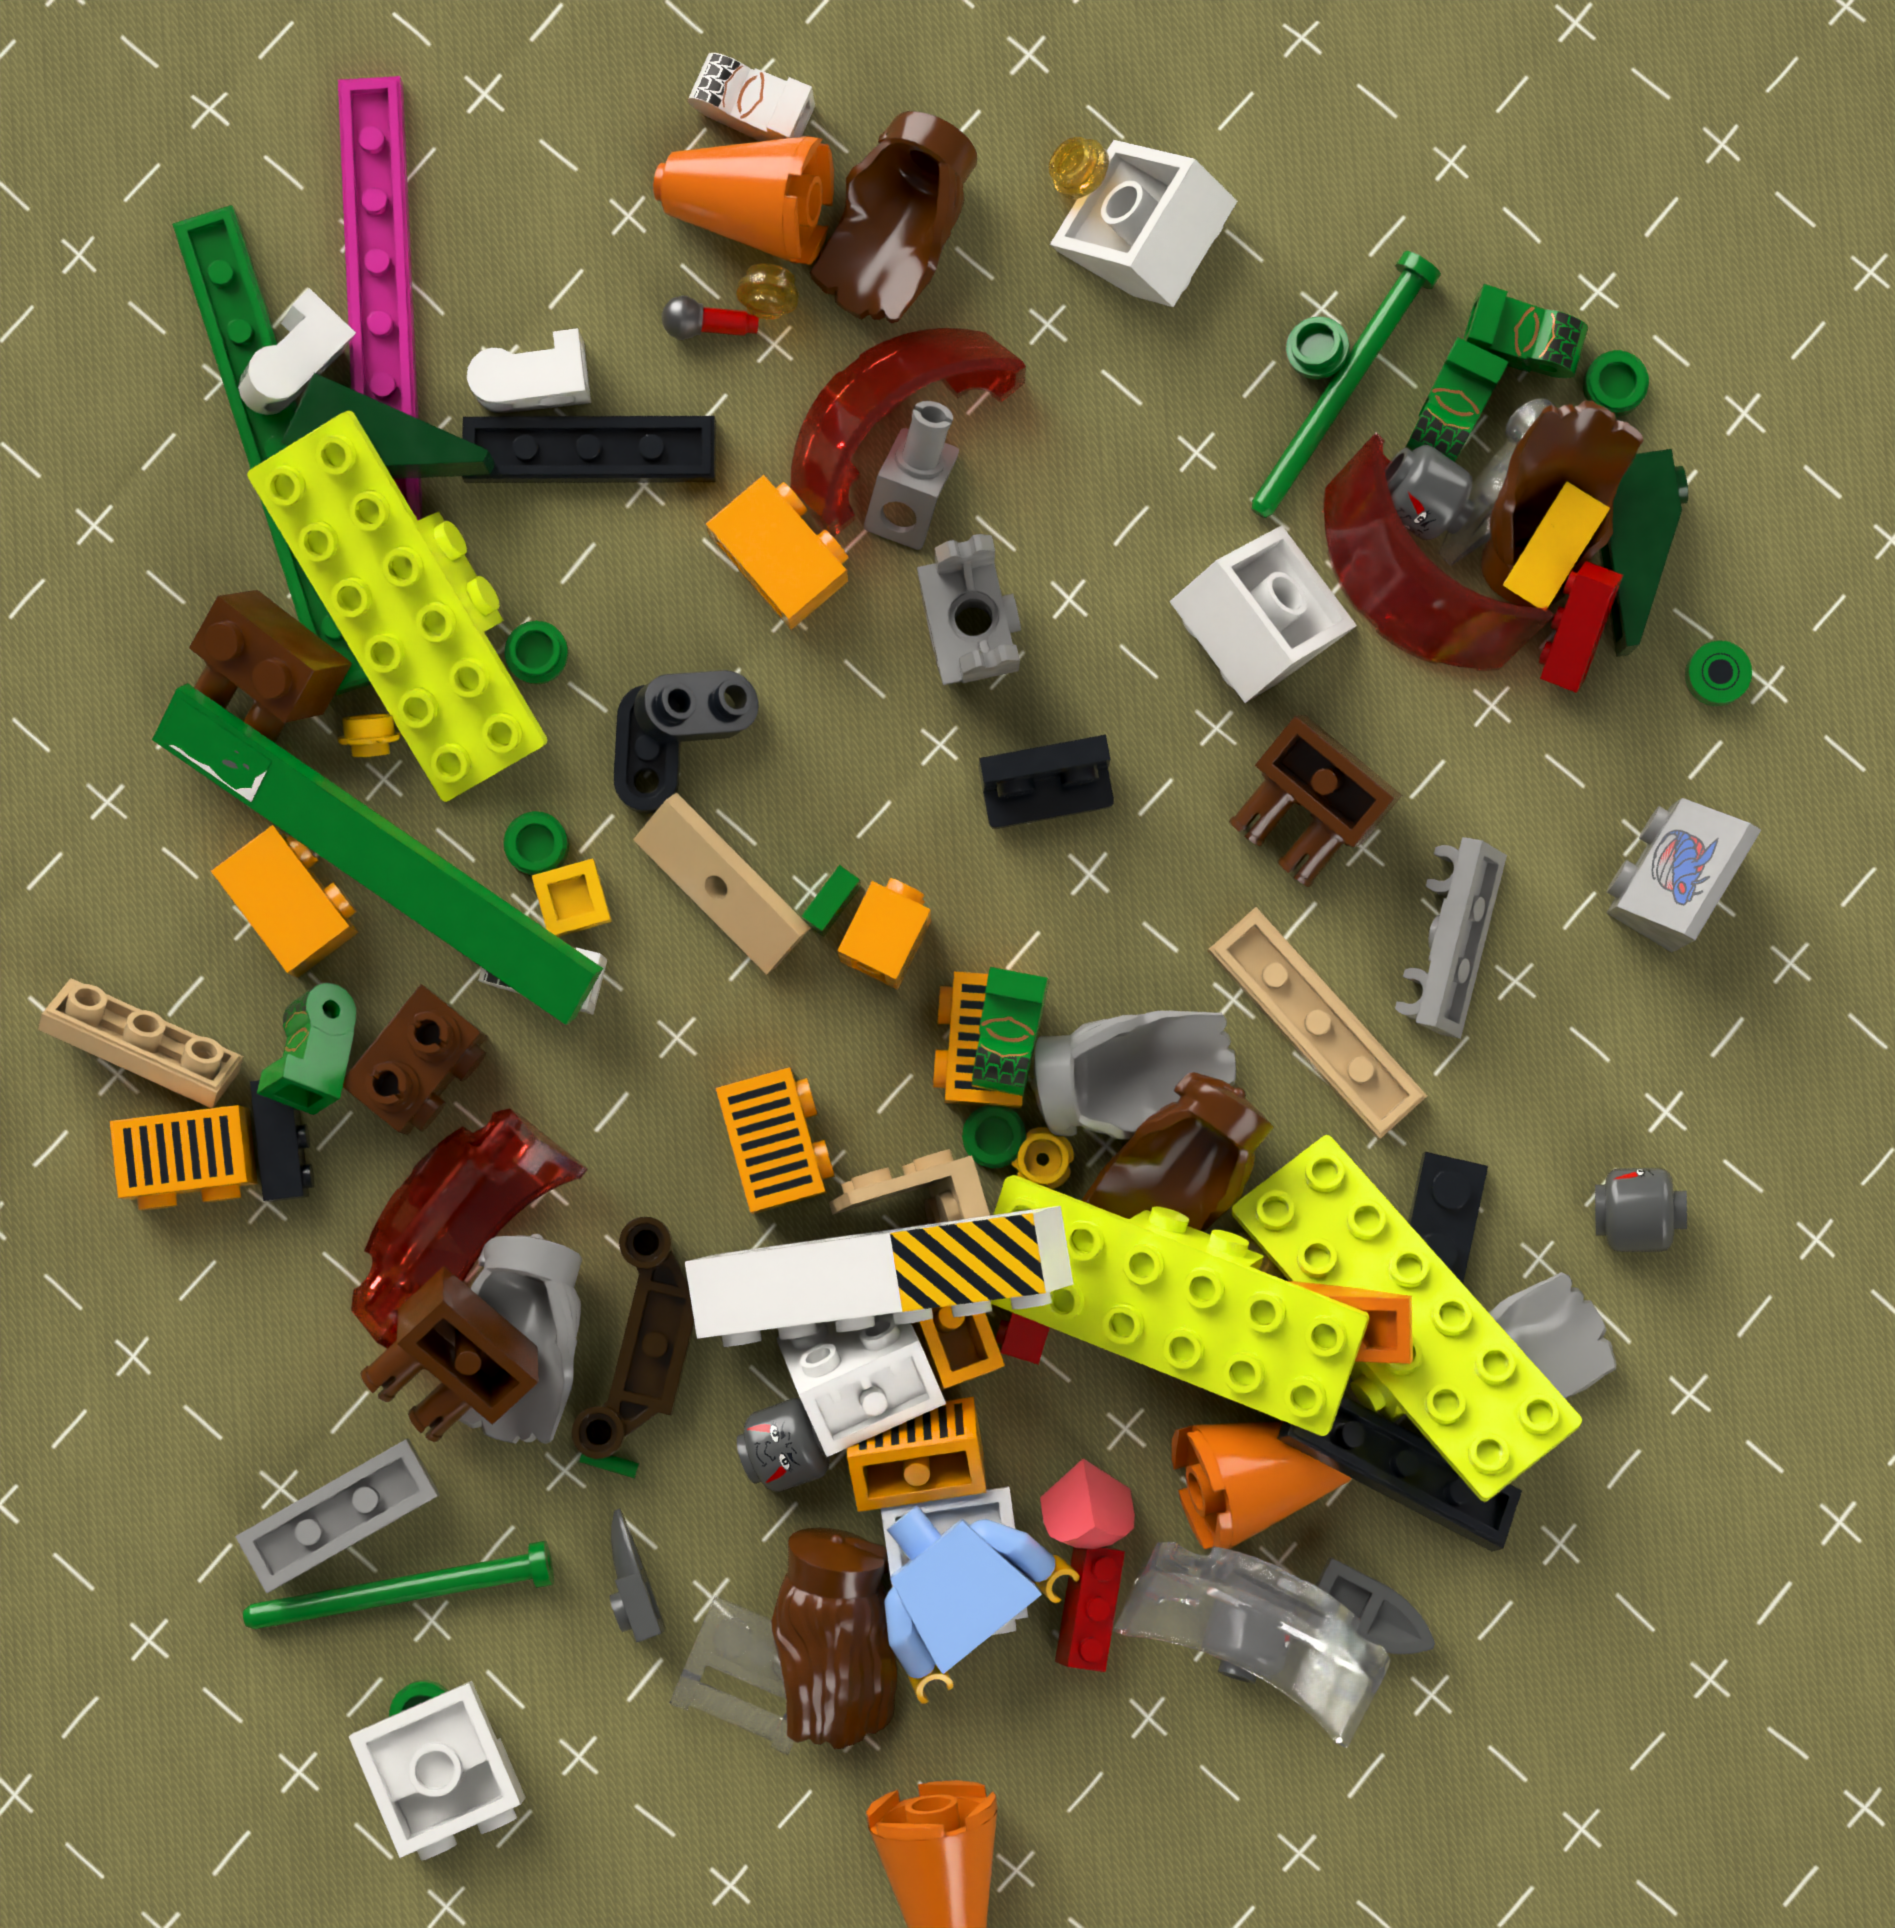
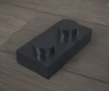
M1424 1152L1421 1158L1408 1223L1463 1284L1488 1166Z

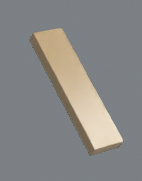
M1257 907L1250 911L1208 949L1212 957L1378 1140L1427 1097L1422 1089Z

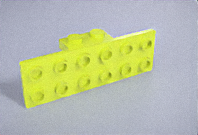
M352 411L339 414L248 471V479L390 715H393V721L442 801L447 802L547 744L545 733L485 634L486 631L504 621L497 610L500 605L495 590L484 577L477 576L465 556L467 552L466 543L454 524L450 521H444L439 511L417 520Z
M1325 1135L1232 1206V1216L1289 1281L1352 1287L1412 1296L1413 1361L1411 1364L1355 1362L1350 1374L1353 1380L1350 1383L1351 1389L1364 1407L1375 1413L1380 1411L1392 1422L1406 1414L1481 1501H1489L1579 1429L1582 1423L1581 1416L1331 1136Z
M1011 1175L1005 1179L993 1215L1061 1206L1074 1285L1051 1291L1052 1303L1047 1305L1012 1309L1011 1298L991 1300V1304L1317 1435L1325 1436L1331 1431L1370 1319L1367 1312L1260 1271L1264 1255L1248 1250L1249 1242L1246 1239L1223 1230H1212L1210 1235L1189 1227V1218L1177 1211L1156 1206L1152 1207L1151 1211L1144 1210L1127 1219L1016 1175Z

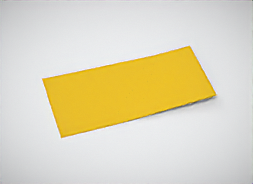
M1566 482L1506 578L1503 586L1546 612L1610 508L1571 483Z

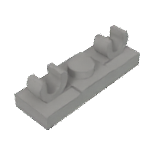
M1462 837L1459 850L1449 845L1435 847L1434 855L1445 861L1453 862L1454 870L1447 880L1427 879L1426 883L1427 888L1446 897L1443 900L1440 915L1435 917L1429 931L1428 942L1431 950L1428 959L1431 961L1429 971L1427 973L1419 968L1404 970L1403 977L1414 983L1421 984L1423 993L1416 1003L1396 1002L1395 1006L1399 1013L1416 1020V1023L1440 1035L1459 1039L1462 1036L1507 857L1506 854L1483 840Z
M405 1439L235 1537L265 1592L269 1593L440 1496L410 1439Z

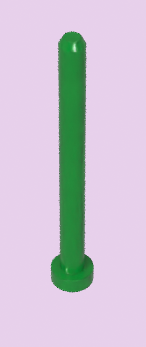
M1404 251L1395 265L1401 273L1350 350L1347 361L1335 373L1253 498L1251 510L1258 516L1267 518L1274 514L1422 287L1432 289L1440 278V271L1422 256L1411 251Z
M546 1540L529 1543L528 1554L253 1603L243 1610V1620L246 1627L256 1630L533 1579L536 1588L552 1586L554 1584V1573L551 1554Z

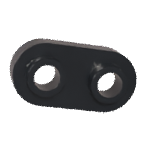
M728 670L658 676L641 688L634 702V714L640 728L650 738L664 743L733 737L754 722L759 708L758 697L752 684L739 673ZM724 693H727L733 699L736 709L726 703ZM668 696L678 702L680 713L671 709L668 703Z
M641 685L630 690L623 697L618 707L614 787L621 801L629 809L638 813L651 814L655 813L666 799L678 791L681 742L664 743L656 741L646 735L640 728L634 714V702L638 692L645 686ZM668 696V703L671 709L680 713L678 702ZM643 772H653L659 777V784L651 793H642L636 789V779Z

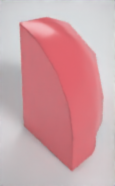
M1085 1459L1078 1462L1040 1497L1043 1522L1049 1536L1075 1548L1096 1549L1112 1545L1134 1529L1135 1513L1130 1488Z

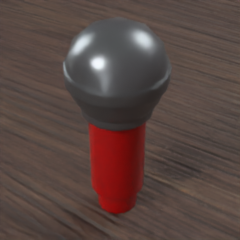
M681 295L672 298L665 305L662 312V323L667 333L678 340L701 335V332L745 336L747 333H758L759 315L749 314L744 310L703 307L702 303H698L688 296Z

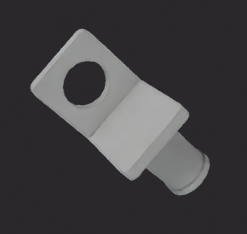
M922 401L915 405L910 428L900 430L878 473L864 522V529L866 531L916 550L923 547L938 497L959 454L957 447L945 443L948 429L953 421V415L946 406L934 401ZM895 501L906 504L914 511L916 523L909 527L893 524L886 518L883 506Z

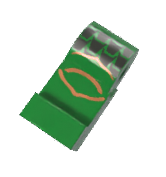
M1483 284L1474 299L1463 340L1508 361V367L1529 373L1533 371L1555 378L1565 379L1574 377L1587 335L1588 325L1572 315L1543 309L1507 297L1508 291Z
M1457 337L1418 415L1420 418L1405 448L1413 451L1423 445H1430L1455 462L1509 362Z
M990 967L979 1027L980 1037L973 1069L972 1087L1023 1096L1050 981L1047 977Z
M328 982L318 984L287 1006L283 1014V1028L287 1036L283 1057L262 1070L257 1094L311 1115L317 1114L340 1099L356 1023L354 1000L344 988Z

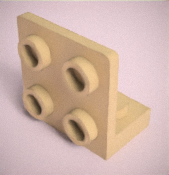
M950 1149L915 1159L913 1163L902 1166L904 1175L892 1179L889 1167L851 1178V1181L841 1184L844 1194L829 1202L833 1215L928 1187L931 1198L926 1199L924 1205L929 1224L990 1216L972 1155L953 1160Z

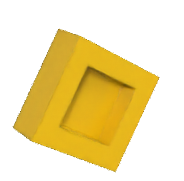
M593 858L532 875L546 929L555 936L561 937L612 922L596 862Z

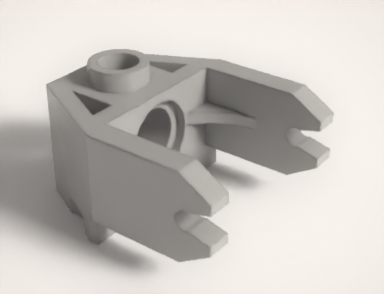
M973 535L968 541L961 543L955 540L946 541L935 547L934 564L917 567L923 607L937 668L943 685L961 681L962 683L1019 671L1020 658L1017 645H1013L1010 633L1021 631L1020 620L1014 595L1002 596L994 564L995 548L992 535ZM979 608L989 615L992 623L985 633L978 636H969L958 629L955 623L957 616L965 609Z

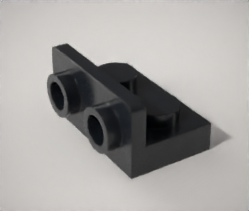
M1106 734L979 758L978 769L989 826L992 829H1000L1111 808L1114 803V797L1108 771L1111 759Z

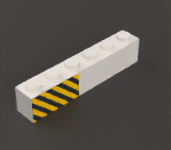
M1061 1206L721 1253L685 1262L697 1339L722 1335L724 1347L761 1341L760 1330L778 1328L780 1340L814 1335L818 1333L817 1323L835 1321L836 1332L865 1329L875 1326L874 1315L893 1313L894 1325L933 1319L932 1308L951 1306L953 1317L976 1315L992 1311L991 1300L1011 1298L1012 1309L1037 1307L1052 1303L1051 1291L1074 1285Z

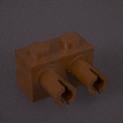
M259 590L217 596L189 647L206 663L194 688L225 709L238 687L242 689L254 701L243 721L274 743L287 722L323 715L352 665V662Z
M1298 715L1291 720L1254 765L1262 771V776L1265 780L1238 813L1231 817L1229 822L1237 831H1245L1260 814L1259 820L1244 837L1261 847L1265 842V838L1294 803L1304 806L1311 812L1310 815L1314 820L1288 852L1281 856L1278 863L1286 872L1290 873L1298 867L1308 854L1309 859L1296 873L1294 878L1306 887H1310L1316 876L1343 844L1353 848L1363 844L1403 795L1308 716Z
M420 984L345 1076L343 1088L399 1133L408 1135L414 1127L423 1132L444 1108L446 1102L439 1096L456 1077L461 1082H464L482 1062L486 1052L480 1046L488 1036L429 988Z
M443 1266L398 1309L397 1340L373 1363L366 1366L360 1374L364 1384L372 1393L380 1386L383 1387V1390L378 1393V1398L385 1402L392 1401L396 1394L423 1368H426L442 1383L408 1412L409 1419L414 1427L422 1433L426 1427L430 1426L431 1429L426 1433V1438L430 1441L438 1442L443 1434L471 1408L493 1425L539 1382L538 1347Z

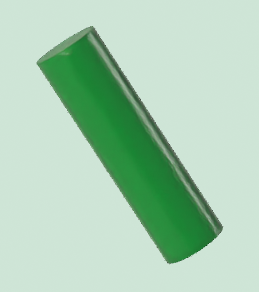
M581 1454L579 1461L583 1464L634 1479L640 1464L613 1455L594 1459Z

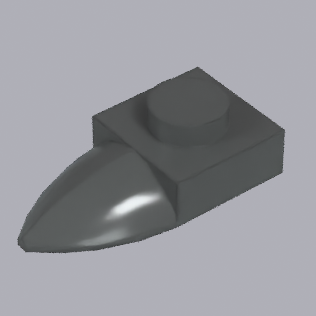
M621 1508L614 1510L611 1526L612 1556L617 1575L615 1583L619 1592L609 1597L620 1630L625 1632L632 1629L636 1642H640L661 1634L666 1627L638 1549Z
M1331 1557L1328 1558L1301 1613L1303 1617L1360 1646L1378 1652L1413 1654L1433 1649L1435 1641L1427 1624L1418 1611L1404 1597L1387 1585Z

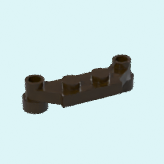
M638 1217L631 1220L623 1228L619 1238L622 1256L628 1263L637 1268L639 1277L608 1401L602 1406L590 1407L581 1412L572 1426V1439L576 1448L583 1455L594 1459L605 1458L617 1452L628 1435L656 1414L662 1413L670 1416L673 1414L695 1325L688 1280L672 1249L671 1232L663 1222L652 1217ZM652 1231L658 1237L659 1246L653 1254L645 1256L638 1250L637 1240L642 1233ZM597 1419L605 1420L612 1429L611 1438L605 1444L596 1442L591 1436V1426Z

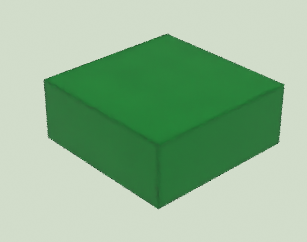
M839 865L802 914V919L813 930L824 937L861 888L860 879Z

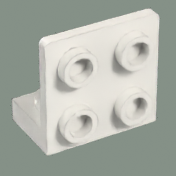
M893 1313L874 1315L875 1326L865 1329L836 1332L835 1321L817 1323L818 1333L814 1335L780 1340L779 1336L777 1337V1342L799 1397L827 1457L946 1404L911 1323L894 1325Z

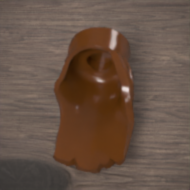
M906 111L897 115L889 127L879 136V145L868 153L863 161L851 169L846 177L845 208L841 220L833 235L821 250L816 264L809 272L811 279L824 293L835 295V303L861 320L870 315L874 320L886 317V320L891 324L898 322L931 282L945 243L950 237L951 230L962 211L965 201L963 185L977 165L976 149L962 131L939 117L916 111Z
M1584 400L1579 406L1575 407L1573 404L1564 405L1560 408L1549 405L1543 409L1525 435L1517 442L1510 459L1504 484L1492 509L1489 521L1491 537L1482 551L1481 569L1487 584L1495 593L1509 602L1526 607H1536L1504 587L1503 583L1566 482L1571 483L1610 508L1571 571L1578 573L1585 561L1589 562L1595 553L1607 544L1613 534V503L1617 488L1623 475L1635 459L1638 448L1644 441L1642 434L1635 427L1631 426L1628 422L1616 420L1615 413L1603 406L1597 405L1594 401ZM1570 573L1550 605L1555 604L1566 595L1563 593Z
M1193 1072L1185 1075L1174 1088V1092L1180 1096V1099L1177 1102H1172L1162 1107L1137 1128L1129 1142L1100 1171L1081 1201L1127 1219L1144 1210L1151 1211L1152 1207L1168 1208L1188 1217V1226L1205 1232L1221 1215L1237 1203L1253 1171L1256 1156L1254 1152L1274 1129V1126L1246 1099V1093L1242 1088H1234L1223 1080Z
M821 1527L801 1529L790 1536L788 1539V1572L780 1587L771 1620L787 1699V1737L796 1743L808 1739L818 1745L829 1742L834 1749H844L847 1746L855 1745L863 1741L866 1734H876L891 1722L895 1710L898 1673L896 1655L888 1641L884 1604L887 1593L881 1582L883 1574L888 1573L887 1550L883 1545L869 1542L854 1533L844 1530Z

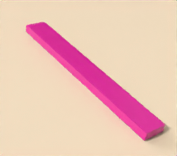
M400 76L338 80L348 326L356 332L349 343L351 389L418 419L403 82ZM421 478L394 479L417 520L422 519Z

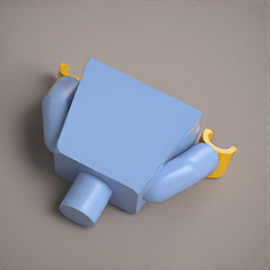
M918 1505L907 1512L887 1529L910 1561L891 1575L890 1580L893 1587L888 1592L884 1604L889 1645L908 1674L917 1699L922 1704L929 1702L923 1688L929 1681L934 1679L944 1681L947 1689L951 1690L953 1682L948 1673L951 1667L1042 1595L1041 1592L1051 1602L1059 1603L1062 1599L1052 1590L1054 1581L1059 1576L1069 1575L1077 1582L1080 1577L1078 1573L1063 1558L1058 1555H1052L1026 1532L988 1519L975 1521L971 1525L964 1519H961L941 1535Z

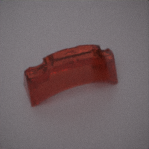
M962 328L919 330L899 335L873 346L861 353L859 358L843 371L836 373L821 390L810 407L800 428L794 448L790 488L803 502L808 510L807 512L821 529L827 530L835 537L856 519L849 503V493L851 486L860 478V472L852 464L851 459L866 434L877 422L917 390L939 380L946 385L956 398L968 394L969 390L975 389L990 392L993 398L1002 402L1025 384L1026 365L1020 358L986 332Z
M1376 432L1324 489L1322 512H1324V526L1328 545L1327 554L1342 591L1353 608L1366 617L1381 637L1406 653L1435 665L1443 663L1456 667L1475 668L1476 671L1500 670L1554 617V614L1546 606L1544 608H1534L1518 604L1513 605L1480 595L1452 579L1427 558L1409 535L1394 507L1385 474V468L1390 463V460L1383 454V446L1386 441Z
M510 1108L493 1112L488 1124L475 1132H471L463 1126L433 1147L415 1165L412 1173L400 1188L396 1189L383 1209L364 1249V1252L372 1257V1267L366 1279L353 1290L351 1311L376 1343L388 1349L397 1340L398 1309L443 1266L464 1282L481 1255L484 1245L494 1238L513 1217L545 1193L565 1183L581 1179L588 1168L523 1116Z

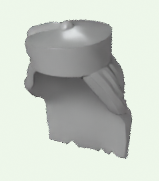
M1154 1011L1138 1015H1121L1111 1019L1085 1023L1071 1035L1040 1036L1035 1048V1078L1031 1080L1030 1086L1035 1092L1037 1106L1049 1131L1054 1135L1073 1136L1077 1134V1126H1082L1098 1133L1107 1134L1114 1139H1130L1135 1134L1137 1128L1148 1117L1172 1102H1177L1180 1099V1096L1174 1092V1088L1188 1073H1199L1223 1080L1231 1086L1235 1085V1051L1228 1048L1231 1040L1229 1034L1224 1031L1227 1026V1019L1222 1013Z
M532 1234L531 1236H498L490 1239L484 1245L478 1259L479 1266H483L484 1269L480 1272L470 1289L538 1347L539 1382L493 1425L473 1408L466 1412L459 1421L470 1428L482 1427L484 1435L497 1440L516 1444L519 1439L524 1442H533L538 1439L539 1442L547 1444L554 1438L572 1390L574 1353L577 1345L576 1336L581 1315V1301L574 1286L582 1257L579 1253L564 1245L545 1240L540 1234Z
M1561 1272L1506 1298L1488 1313L1566 1399L1586 1390L1602 1377L1614 1371L1617 1363L1611 1342L1604 1338L1607 1330L1600 1314L1591 1300H1583V1293L1578 1288L1571 1287L1572 1280L1570 1276Z

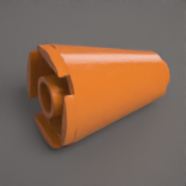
M812 136L675 151L669 155L666 163H660L656 169L653 183L654 197L657 201H661L664 212L669 216L791 263L812 264L819 256L829 227L817 225L821 206H832L834 165L832 152L828 144L821 143V138Z
M1283 1421L1189 1425L1176 1429L1172 1437L1173 1469L1182 1467L1186 1469L1187 1488L1178 1490L1181 1504L1199 1544L1204 1549L1213 1547L1212 1554L1230 1550L1348 1483L1351 1478L1278 1440L1277 1437Z
M959 1780L934 1781L918 1784L919 1797L900 1801L899 1792L896 1790L872 1802L866 1811L868 1829L907 1927L986 1928L998 1810L995 1793L992 1792L986 1797L985 1785L977 1782Z

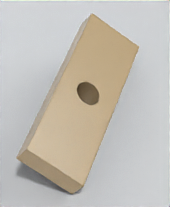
M678 793L664 801L633 839L766 975L782 962L811 929Z
M70 978L43 1011L38 1030L209 1108H213L236 1078L244 1057L222 1047L211 1038L193 1034L163 1020L154 1012L140 1010L105 994L97 986L83 984Z

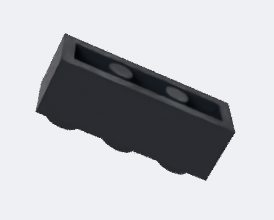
M260 1080L250 1081L263 1201L274 1202L309 1197V1188H314V1172L312 1165L306 1164L304 1148L310 1147V1136L307 1124L301 1125L300 1110L257 1094Z

